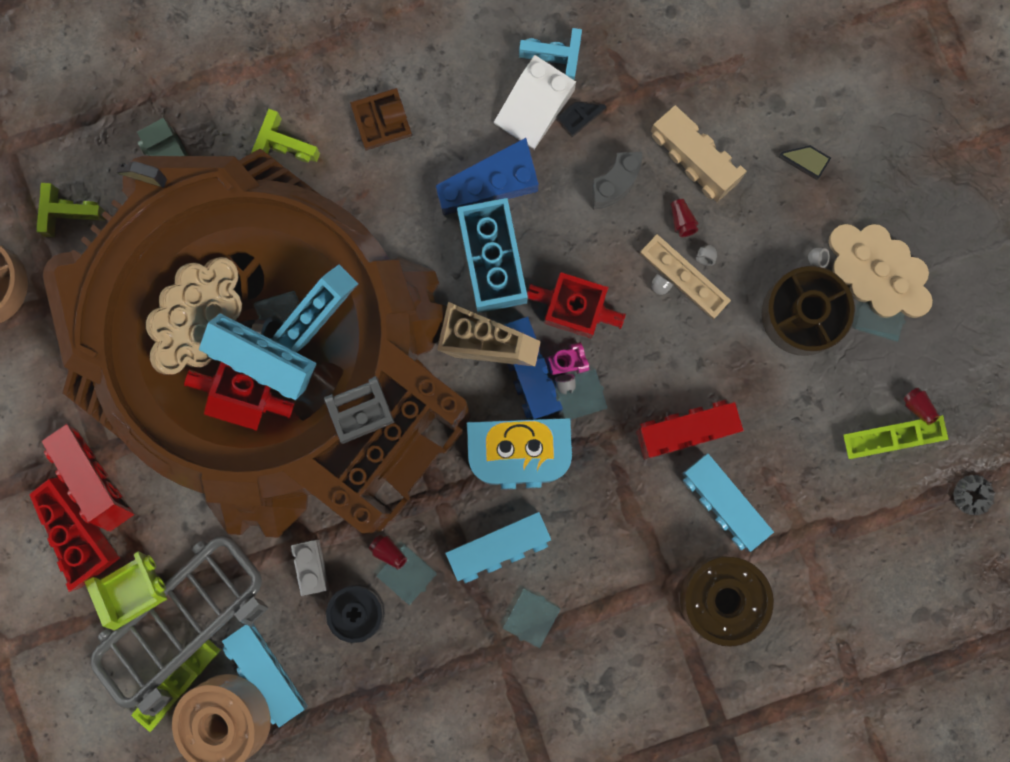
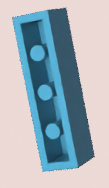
M338 264L317 282L271 340L297 353L312 339L358 283Z
M221 313L208 322L199 350L206 353L210 358L219 360L231 366L233 370L244 373L254 378L258 383L267 385L279 391L284 397L294 400L306 390L317 364Z
M708 453L704 454L682 473L685 477L683 479L684 484L690 491H697L701 496L699 499L700 503L707 511L712 509L717 515L715 521L724 531L728 529L734 536L732 541L741 551L745 549L751 552L774 533Z
M538 512L446 552V555L457 581L463 579L464 583H468L479 578L477 573L486 569L488 573L501 568L500 563L510 559L511 563L525 557L523 552L533 549L534 553L547 548V542L551 541V538Z
M254 624L251 626L244 625L222 641L224 644L222 649L225 655L230 660L234 659L239 667L237 668L239 676L255 685L264 696L269 707L271 723L273 725L276 723L278 727H281L308 707Z

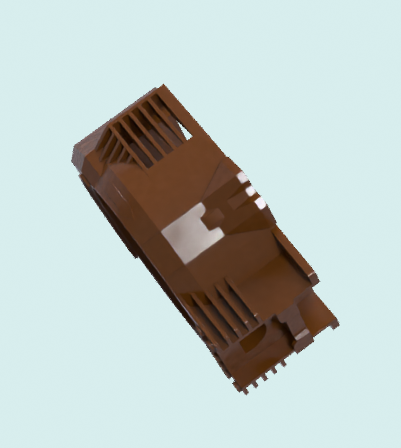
M258 149L240 160L235 156H140L134 158L132 161L158 168L167 178L165 187L162 188L123 176L122 191L128 199L123 205L115 199L111 202L118 209L113 217L106 211L102 213V216L109 222L102 230L95 225L90 228L97 234L93 242L86 237L81 239L88 246L84 253L80 254L72 250L71 252L55 255L44 267L43 279L64 367L69 369L62 393L120 438L147 466L183 487L205 494L206 504L227 534L243 535L250 526H259L265 537L280 538L307 510L308 495L311 494L361 533L382 532L390 521L396 519L410 501L409 492L439 454H446L463 433L462 428L471 418L466 400L432 375L418 360L419 355L431 352L437 343L446 314L447 306L436 303L433 297V293L440 285L436 272L400 257L390 260L376 238L352 214L320 195L262 149ZM247 253L254 257V259L242 271L230 258V255ZM214 258H227L231 260L237 268L238 275L241 277L242 310L235 321L257 320L275 316L284 324L317 282L339 264L358 285L312 339L297 352L317 363L306 390L296 400L284 397L273 388L270 390L272 396L295 402L290 418L266 411V413L262 414L256 431L204 415L208 393L184 386L189 369L213 377L216 375L221 363L219 360L212 359L208 365L203 367L185 366L176 374H161L152 367L150 352L155 341L147 333L146 320L153 310L160 308L159 296L162 290L170 285H175V275L181 266L189 263L205 266L209 260ZM261 265L264 272L263 289L257 297L249 300L247 279ZM377 376L395 423L342 444L324 397L331 394L333 396L339 395L369 382L368 379ZM371 393L338 407L339 412L372 400L375 396ZM435 418L454 432L443 448L422 435ZM385 481L404 497L393 511L374 498V495Z

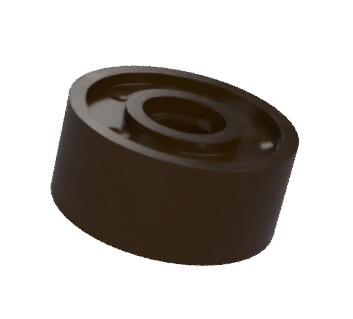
M817 266L796 268L781 277L767 292L762 304V323L769 338L780 349L794 355H815L836 345L849 332L855 314L854 299L847 284L834 272ZM802 301H809L815 305L817 309V318L815 320L809 319L803 314L801 310Z
M715 556L701 561L687 574L680 592L681 610L691 629L704 639L721 646H739L754 640L765 630L773 613V592L768 579L759 568L741 558ZM729 588L734 595V603L727 611H719L715 604L716 595L720 590Z

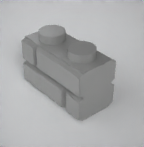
M320 540L291 545L292 554L296 557L294 564L301 596L329 590Z

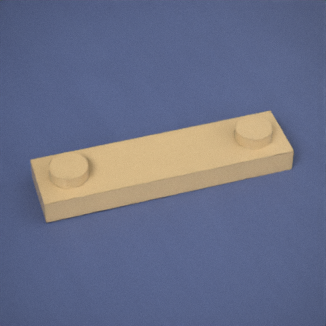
M658 234L640 252L641 256L711 319L714 320L731 301Z

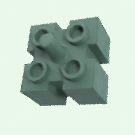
M164 118L137 132L141 139L137 143L144 155L188 156L178 135Z

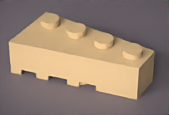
M675 105L653 124L651 129L653 133L652 138L658 145H664L667 148L670 158L677 164L680 162L686 169V175L693 182L697 181L703 187L702 192L707 198L718 202L740 182L747 171L741 165L738 168L732 165L730 161L732 157L726 151L718 152L715 149L714 140L704 133L700 135L698 133V126Z
M448 302L437 350L455 358L536 366L541 341Z

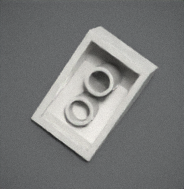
M534 55L515 84L494 124L518 140L526 138L528 146L535 150L575 91L576 81Z

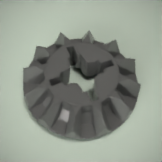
M969 475L962 478L954 489V500L958 508L969 515H980L988 512L989 508L994 504L993 500L996 494L991 486L992 483L984 479L983 476ZM978 488V494L983 499H975L973 502V497L966 491H975Z

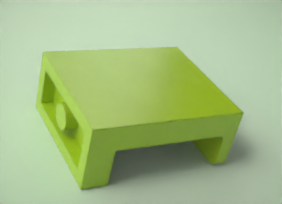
M138 551L134 553L135 560L100 580L92 577L85 581L103 627L115 631L167 600L164 593L166 590L165 584L160 577H157L154 570L156 569V564L150 555H145Z

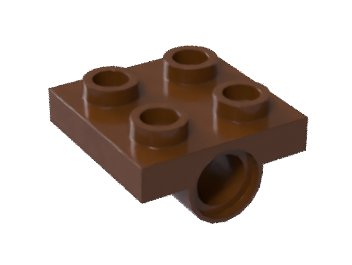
M397 88L350 102L365 151L412 136Z

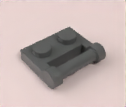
M377 376L368 379V383L339 395L333 396L331 394L324 397L342 444L395 423ZM371 393L375 396L372 400L339 412L338 407Z

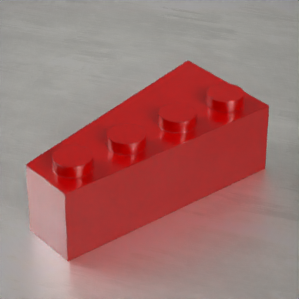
M726 399L713 403V408L704 410L703 406L688 410L689 415L680 417L679 413L664 417V422L655 423V420L640 424L641 428L636 431L644 460L743 432L736 403L728 404Z
M52 478L45 481L29 495L40 523L44 525L49 537L47 540L50 547H53L60 572L63 571L68 592L85 586V581L98 576L120 559V557L100 529L94 524H87L79 514L81 509L78 503H74L68 496L67 491L69 488L66 483H63L59 478Z

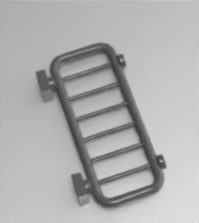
M219 536L212 539L208 544L205 541L198 542L192 549L195 556L165 583V595L171 597L199 633L185 648L182 647L153 608L115 631L106 629L99 634L98 640L101 643L92 653L90 659L91 668L120 707L128 709L137 706L142 714L155 716L173 699L167 690L157 687L235 615L239 622L251 626L269 609L262 600L254 597L262 584L258 569L230 537ZM220 546H225L251 578V585L242 594H240L210 557ZM205 559L237 597L223 612H221L191 574ZM186 577H188L218 615L204 630H202L172 592ZM148 612L179 650V653L166 666L162 664L134 627ZM129 630H131L160 669L146 684L115 645ZM110 648L113 649L141 687L131 698L123 695L101 664L102 656Z

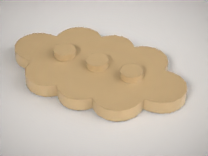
M844 224L832 231L829 236V246L833 253L838 256L833 263L832 272L837 274L847 285H850L852 296L856 300L869 302L872 311L883 318L893 317L900 311L911 318L922 317L929 312L933 300L930 292L923 286L929 276L928 267L921 259L911 257L906 243L900 240H891L890 233L886 228L876 224L869 225L862 231L852 225Z
M214 258L209 260L205 266L197 263L183 265L175 275V285H170L162 290L159 296L160 308L153 310L146 320L147 333L155 341L150 352V361L152 367L161 374H176L185 365L203 367L212 360L206 353L199 350L208 322L220 313L236 320L242 310L241 299L233 290L238 281V271L231 260L227 258Z

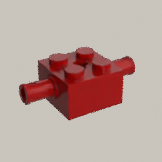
M560 272L556 287L552 291L530 284L527 293L528 299L546 304L547 308H549L544 324L590 339L594 335L597 323L603 322L621 329L626 316L625 313L605 308V305H603L608 287ZM575 301H578L581 308L574 311L572 310L573 306L569 304H574Z
M223 362L220 363L218 371L213 377L189 369L184 383L186 387L208 393L204 415L256 431L263 413L269 411L290 418L295 403L294 401L291 402L272 396L270 392L271 387L262 385L254 378L233 370L231 366Z

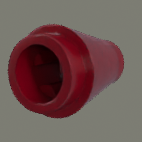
M684 199L673 201L670 205L675 232L681 238L695 234L698 231L697 226L699 223Z
M919 387L909 392L903 398V401L906 403L905 407L928 426L940 418L926 391H922Z
M382 534L377 536L369 547L373 557L395 567L397 570L401 569L407 562V557L389 536L385 537Z

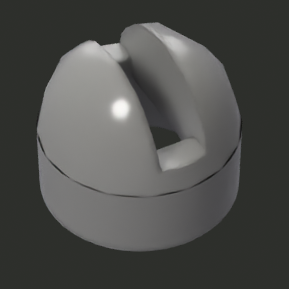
M704 245L700 247L696 260L700 264L712 266L716 263L717 251L712 245Z
M814 248L809 252L808 260L812 266L825 268L828 265L830 258L828 249Z
M656 274L651 284L652 290L659 295L666 294L673 286L672 283Z
M562 374L555 378L556 387L560 393L567 394V391L572 393L575 390L576 380L573 374Z

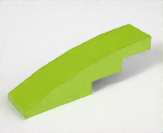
M943 415L929 426L922 420H915L843 435L848 459L949 440Z
M208 639L157 687L167 690L173 699L155 716L142 714L138 708L131 716L151 732L221 650Z

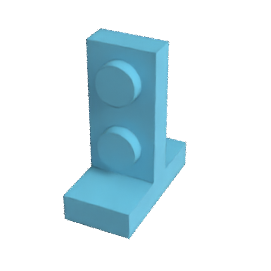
M572 28L570 47L560 42L541 43L540 40L534 38L521 40L519 58L532 59L536 55L547 62L567 64L565 75L575 81L582 29Z

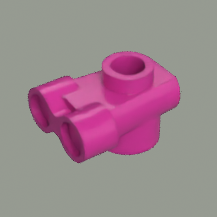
M581 342L569 345V349L558 351L556 354L546 358L551 375L576 371L579 374L589 371V363L585 357ZM558 360L562 361L563 364H564V367H561V366L557 363V361H558Z

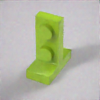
M268 109L251 153L262 149L268 154L271 146H273L272 149L278 153L286 154V152L295 154V158L306 163H309L310 160L317 162L320 155L318 148L277 133L282 119L277 111Z
M41 183L37 232L44 237H55L56 218L105 221V218L102 216L105 210L97 202L83 201L82 205L74 204L70 200H58L59 189L51 183Z

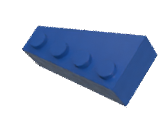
M524 138L437 184L436 190L443 216L458 212V207L504 198L511 199L538 192L539 184L527 139Z
M528 317L504 325L536 339ZM538 352L536 366L507 363L509 371H514L517 380L513 381L517 394H523L525 404L522 405L526 419L542 420L562 412L561 402L556 400V389L553 381L547 375V365L540 352Z

